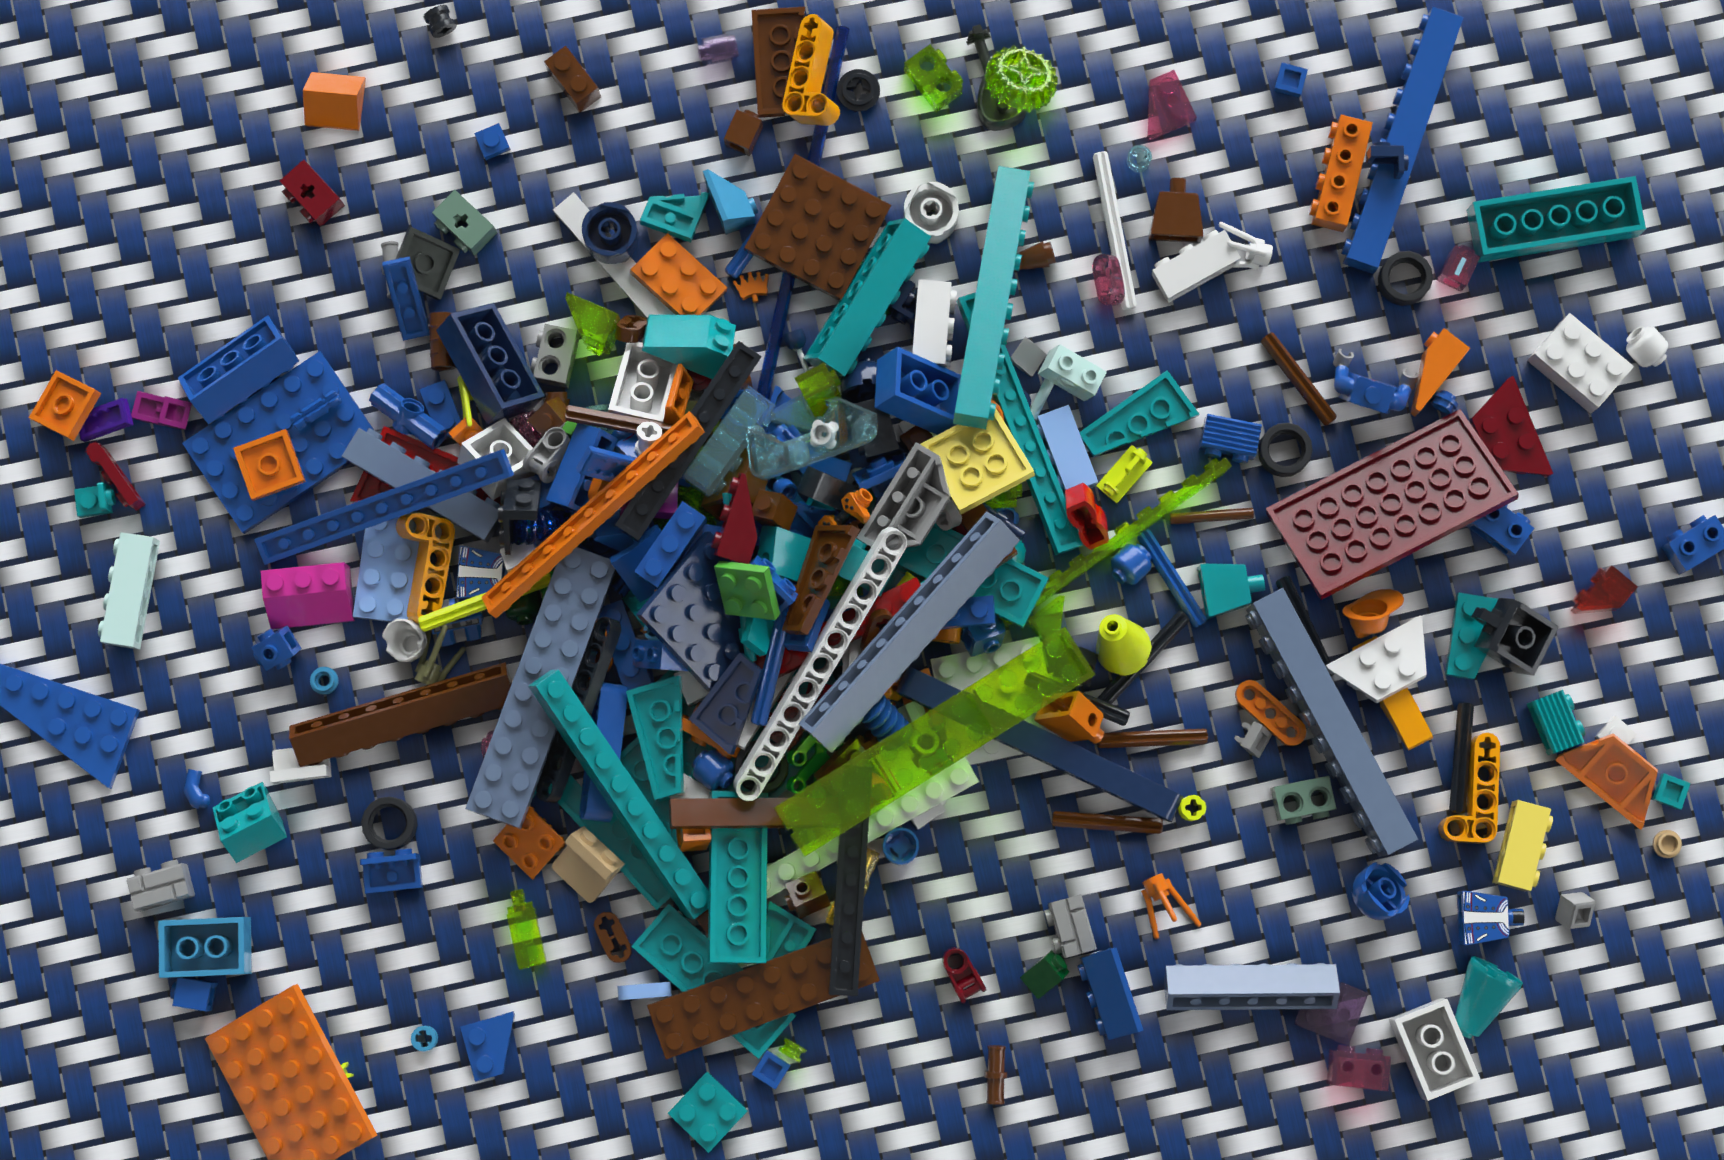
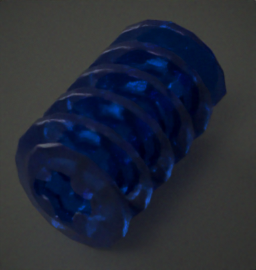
M541 510L538 512L537 520H514L512 526L514 543L516 545H522L523 543L526 545H532L533 543L540 545L565 523L572 514L566 510H561L560 512L558 510H551L550 512L548 510Z

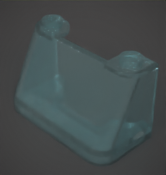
M837 396L825 400L826 406H828L826 413L823 416L815 417V419L821 420L823 423L833 421L838 424L839 430L835 436L837 445L833 449H828L826 446L813 447L810 443V433L782 442L777 440L776 436L766 434L764 428L759 425L745 428L750 471L754 476L762 480H769L866 445L873 441L878 432L877 413ZM823 432L822 436L825 437L827 434Z

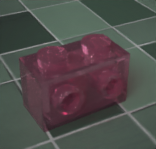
M1338 1045V1050L1329 1051L1327 1084L1388 1091L1391 1057L1383 1055L1382 1049L1366 1048V1053L1355 1052L1354 1046Z

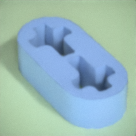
M671 982L617 986L618 1000L672 996Z

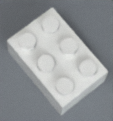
M918 280L913 354L942 367H950L952 345H947V340H952L954 318H949V313L954 314L956 291H951L952 282Z
M1571 313L1555 327L1527 360L1590 414L1601 406L1634 367Z
M642 342L627 343L608 412L663 423L665 407L677 365L643 352Z
M1439 998L1389 1019L1421 1099L1429 1101L1481 1080L1448 999Z

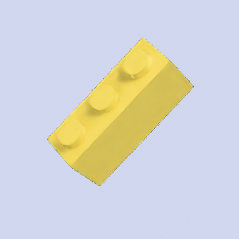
M1520 800L1512 801L1492 883L1525 892L1531 891L1532 887L1537 886L1540 871H1537L1539 859H1543L1546 852V844L1543 841L1545 833H1549L1553 822V817L1550 816V808Z

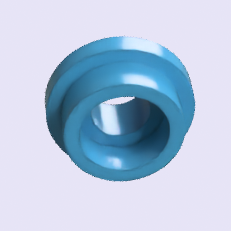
M319 667L311 674L310 685L319 694H330L338 686V675L329 667ZM323 676L329 677V683L326 686H322L320 683Z

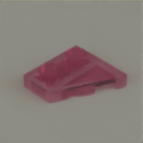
M1175 70L1149 81L1148 141L1196 121L1197 116Z

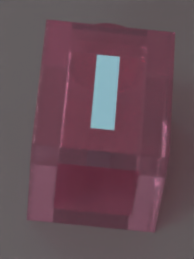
M1455 245L1449 252L1437 281L1462 292L1467 286L1480 256L1476 255L1475 251L1467 246Z

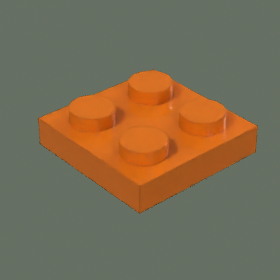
M56 370L29 418L74 441L101 393Z
M286 429L233 448L250 498L253 501L306 482Z

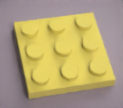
M996 408L994 420H988L986 430L956 425L920 444L940 456L951 500L960 515L1035 476L1033 468Z

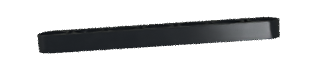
M605 616L599 618L594 626L572 690L590 716L592 715L621 633L620 622ZM608 624H610L609 632L605 637V630ZM598 651H600V658H599L598 662L596 663V662H595L596 655H597ZM590 677L591 682L588 689L586 690V683ZM558 730L536 789L537 797L541 801L557 803L561 799L576 759ZM562 757L561 766L557 769L558 761ZM552 783V791L548 796V789Z

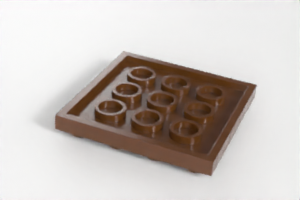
M794 154L744 247V251L839 301L842 300L891 205Z

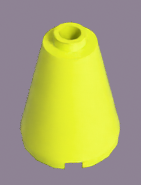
M1112 614L1106 616L1100 623L1096 643V654H1098L1100 664L1105 670L1122 676L1137 673L1148 662L1147 659L1152 649L1147 632L1138 624L1120 615Z

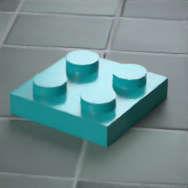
M707 1071L668 1114L709 1153L748 1110Z

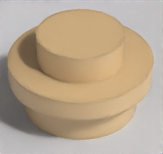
M1663 830L1658 832L1653 838V849L1660 857L1672 858L1681 850V839L1674 831Z

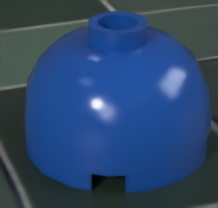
M1374 862L1355 877L1352 886V897L1361 913L1368 918L1374 920L1391 919L1401 914L1408 907L1410 901L1409 895H1405L1404 887L1407 886L1405 879L1390 864L1384 863L1380 865Z

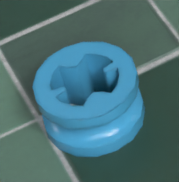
M420 1026L411 1034V1043L418 1051H428L433 1049L438 1043V1034L431 1026ZM422 1030H426V1034L432 1036V1041L427 1042V1047H424L423 1043L417 1040L418 1035H422Z

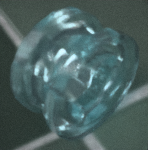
M1135 145L1128 152L1127 165L1135 172H1143L1150 166L1152 154L1146 146ZM1139 153L1144 154L1143 159L1147 161H1141L1140 164L1134 163L1135 158H1132V155L1137 156Z

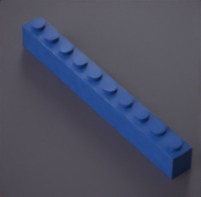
M1432 7L1429 14H1423L1418 26V30L1422 31L1420 39H1414L1409 53L1413 55L1411 65L1406 63L1401 76V79L1405 80L1403 88L1397 89L1392 104L1397 105L1394 114L1389 113L1384 125V129L1388 130L1386 138H1381L1379 141L1389 142L1390 145L1404 146V154H1408L1409 158L1408 170L1404 171L1400 179H1394V164H1371L1367 179L1371 180L1369 188H1363L1358 204L1362 205L1360 214H1354L1350 229L1354 230L1351 240L1346 238L1341 254L1345 255L1343 261L1345 265L1374 274L1380 265L1464 18L1462 16Z

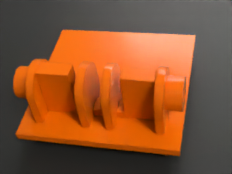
M529 806L522 828L518 829L506 825L493 842L533 880L557 851L559 852L565 847L566 843L564 837L560 836L552 828V825L546 822L545 818L542 819L534 811V808Z

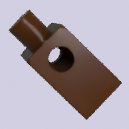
M1171 178L1169 192L1162 191L1158 194L1148 240L1200 243L1203 238V226L1199 196L1197 193H1186V179Z

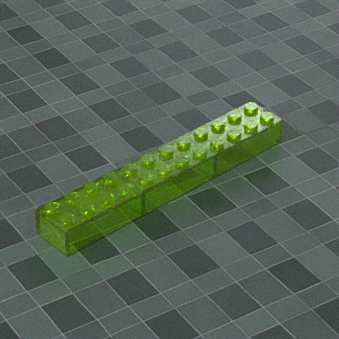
M1063 627L777 805L773 810L786 830L792 828L794 833L789 836L802 857H805L1090 679L1095 673L1066 627Z

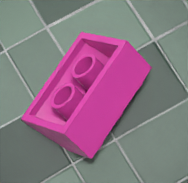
M345 562L261 571L263 601L272 630L281 629L286 625L289 628L355 621L353 617L350 566Z

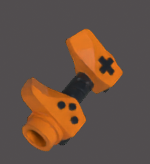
M864 488L847 493L841 499L843 510L837 516L825 515L818 521V525H843L852 516L866 524L870 518L867 507L873 500L872 495Z

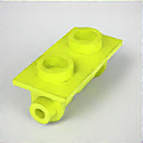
M1131 445L1096 487L1117 504L1153 462L1146 457L1147 453L1141 448L1136 449Z

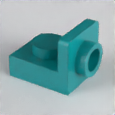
M101 482L97 483V486L74 489L77 517L84 518L113 513L112 505H115L116 499L114 490L110 489L109 485Z

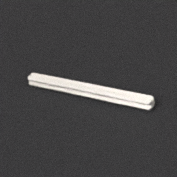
M1105 151L1097 152L1093 156L1121 307L1123 310H1131L1136 308L1137 303L1109 157Z

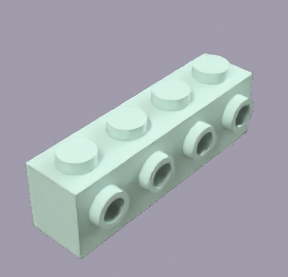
M120 532L119 539L115 540L113 553L116 555L115 564L110 567L108 581L111 582L109 593H106L103 601V608L106 612L104 621L100 622L98 628V636L101 637L100 642L107 645L140 650L160 541L156 538Z

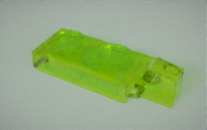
M523 889L511 891L513 906L507 907L508 914L506 915L518 968L520 970L546 964V954L533 902L526 903Z

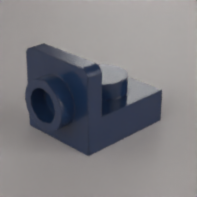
M908 280L907 282L904 281L899 289L901 294L893 305H889V311L892 313L891 317L903 325L906 322L913 325L915 322V314L904 309L905 306L910 308L917 296V293L914 292L915 283Z

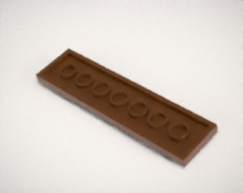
M863 932L861 936L858 989L880 981ZM832 938L769 960L765 964H758L647 1005L665 1059L840 996L828 994Z

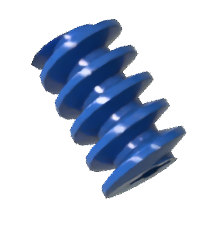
M885 695L868 711L861 721L868 730H871V734L877 737L878 742L883 744L887 751L898 749L908 742L914 733V727L898 712L897 708L891 704V701Z

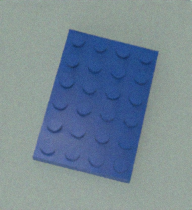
M319 351L182 444L241 532L246 534L350 464V462L342 457V454L358 428L366 432L369 428L374 429L323 353ZM332 390L338 393L342 400L340 405L334 409L333 407L329 408V412L312 423L310 421L307 422V426L301 430H297L290 421L292 415L297 412L302 413L303 408L319 398L324 399V395ZM286 429L306 482L253 501L250 498L233 448Z

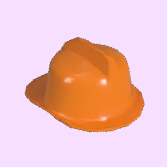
M1392 589L1375 590L1343 608L1342 612L1344 616L1350 619V624L1356 637L1361 639L1384 631L1390 614L1403 605L1404 597L1400 592Z

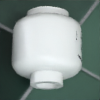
M1640 326L1626 339L1628 342L1626 346L1627 353L1642 367L1651 365L1656 367L1667 357L1665 353L1668 349V342L1654 327L1649 326L1645 328Z

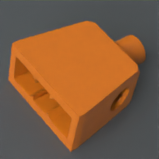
M1080 691L1043 696L1034 719L1037 723L1070 742L1089 740L1093 744H1097L1102 740L1104 731L1100 728L1103 720V713Z

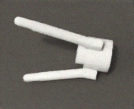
M1223 222L1219 223V227L1251 242L1249 245L1228 241V246L1246 251V259L1250 260L1240 261V264L1232 268H1252L1258 270L1259 265L1268 266L1272 256V245L1265 244V240L1255 238Z

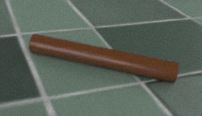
M1253 508L1170 513V524L1253 519L1254 511Z

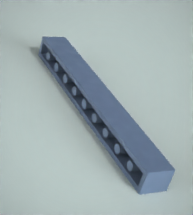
M986 512L798 724L832 753L844 742L845 737L853 728L861 723L868 711L881 700L891 685L899 680L901 674L919 657L930 641L937 637L939 631L957 614L968 598L975 594L976 589L984 580L992 575L999 563L1013 551L1015 545L1020 541L1002 520Z

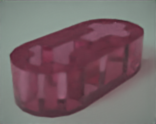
M1099 254L1092 264L1097 297L1104 305H1119L1125 297L1119 260L1114 255ZM1108 262L1109 267L1105 268L1104 271V266H1106ZM1112 289H1113V290H1114V293L1111 294L1110 297H1109V293H1110V292L1112 291Z

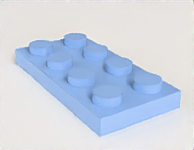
M399 517L365 529L353 610L354 618L392 622L396 619H408L407 608L419 542L400 537L396 531V522ZM411 519L409 522V529L411 530V532L414 533L416 530V524Z

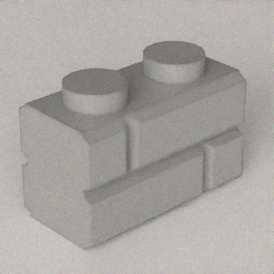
M171 860L162 863V869L151 872V868L148 867L134 871V877L127 878L133 909L136 912H141L194 897L195 892L188 865L184 863L178 864V860Z
M1081 894L1048 903L1049 909L1044 910L1048 926H1054L1057 937L1052 938L1056 954L1062 953L1063 958H1068L1097 949Z

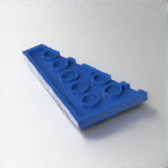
M0 664V706L106 787L112 789L140 710Z

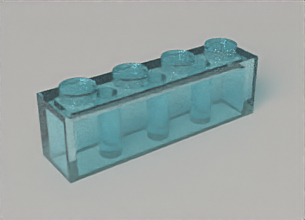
M749 385L745 387L686 469L681 479L706 497H710L713 493L717 496L727 483L723 480L729 470L734 473L743 461L739 457L745 448L750 450L758 440L759 436L756 435L761 425L767 427L776 415L772 412L776 405Z

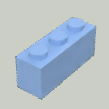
M1069 405L1037 416L1036 425L1047 448V453L1055 469L1064 496L1065 490L1081 483L1086 484L1089 488L1095 487L1098 480Z

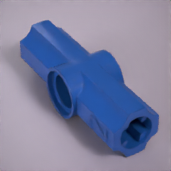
M384 383L378 385L371 393L369 398L371 405L393 420L392 426L396 431L405 435L415 436L432 450L438 448L446 439L448 434L446 428L425 414L424 406L419 401L412 398H403Z

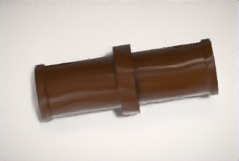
M989 1045L987 1046L988 1071H985V1078H987L986 1103L1005 1104L1004 1079L1007 1078V1072H1005L1006 1046Z

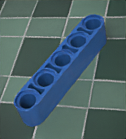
M603 682L591 718L620 759L628 699L626 691L628 689L626 685ZM584 770L579 809L580 818L583 820L610 822L613 811Z

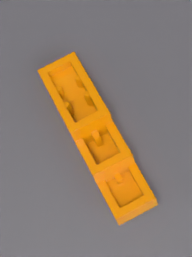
M1375 636V637H1373V638H1371V639H1369V640H1367V641H1365V642H1363V643H1361V644H1359V645L1353 647V648H1352V651H1354V650H1356L1357 648H1359V647H1361V646H1363V645H1365V644H1367V643L1373 641L1374 639H1376V638H1378V637ZM1408 688L1380 701V707L1408 751L1433 739V735Z

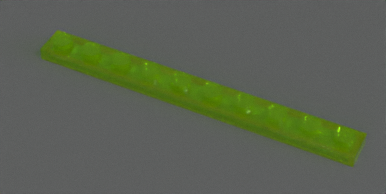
M1225 457L1221 461H1218L1217 458L1213 459L1203 467L1205 470L1203 474L1198 477L1194 474L1189 476L1181 483L1183 488L1176 493L1172 490L1168 491L1158 499L1160 504L1155 508L1151 509L1150 506H1147L1136 515L1138 520L1129 525L1128 522H1125L1114 530L1116 535L1108 543L1094 548L1093 552L1086 557L1081 553L1069 562L1071 567L1063 573L1059 569L1048 577L1049 583L1046 584L1035 608L1228 472L1232 465ZM1001 617L999 619L1004 623L1005 629L1013 624Z

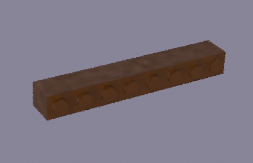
M506 662L290 725L289 740L299 766H314L332 757L341 758L359 749L368 750L386 741L395 742L410 734H422L437 726H449L464 718H476L491 710H502L512 680Z

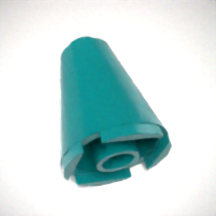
M1476 956L1471 957L1468 962L1455 1014V1019L1462 1036L1469 1039L1472 1036L1479 1037L1517 994L1523 984L1519 978L1510 972H1503L1497 968V965Z

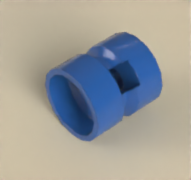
M903 827L895 828L884 837L882 844L883 853L892 864L906 865L917 856L919 841L911 830Z

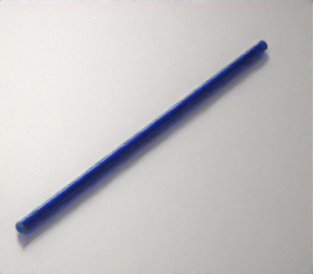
M845 26L836 27L822 94L833 102L850 31ZM815 125L807 160L819 167L829 125ZM784 271L756 392L761 395L766 407L769 402L795 283V277ZM760 434L756 437L746 439L745 444L757 439L760 441Z

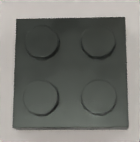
M408 227L396 259L410 256L419 292L436 300H441L460 249L413 227Z

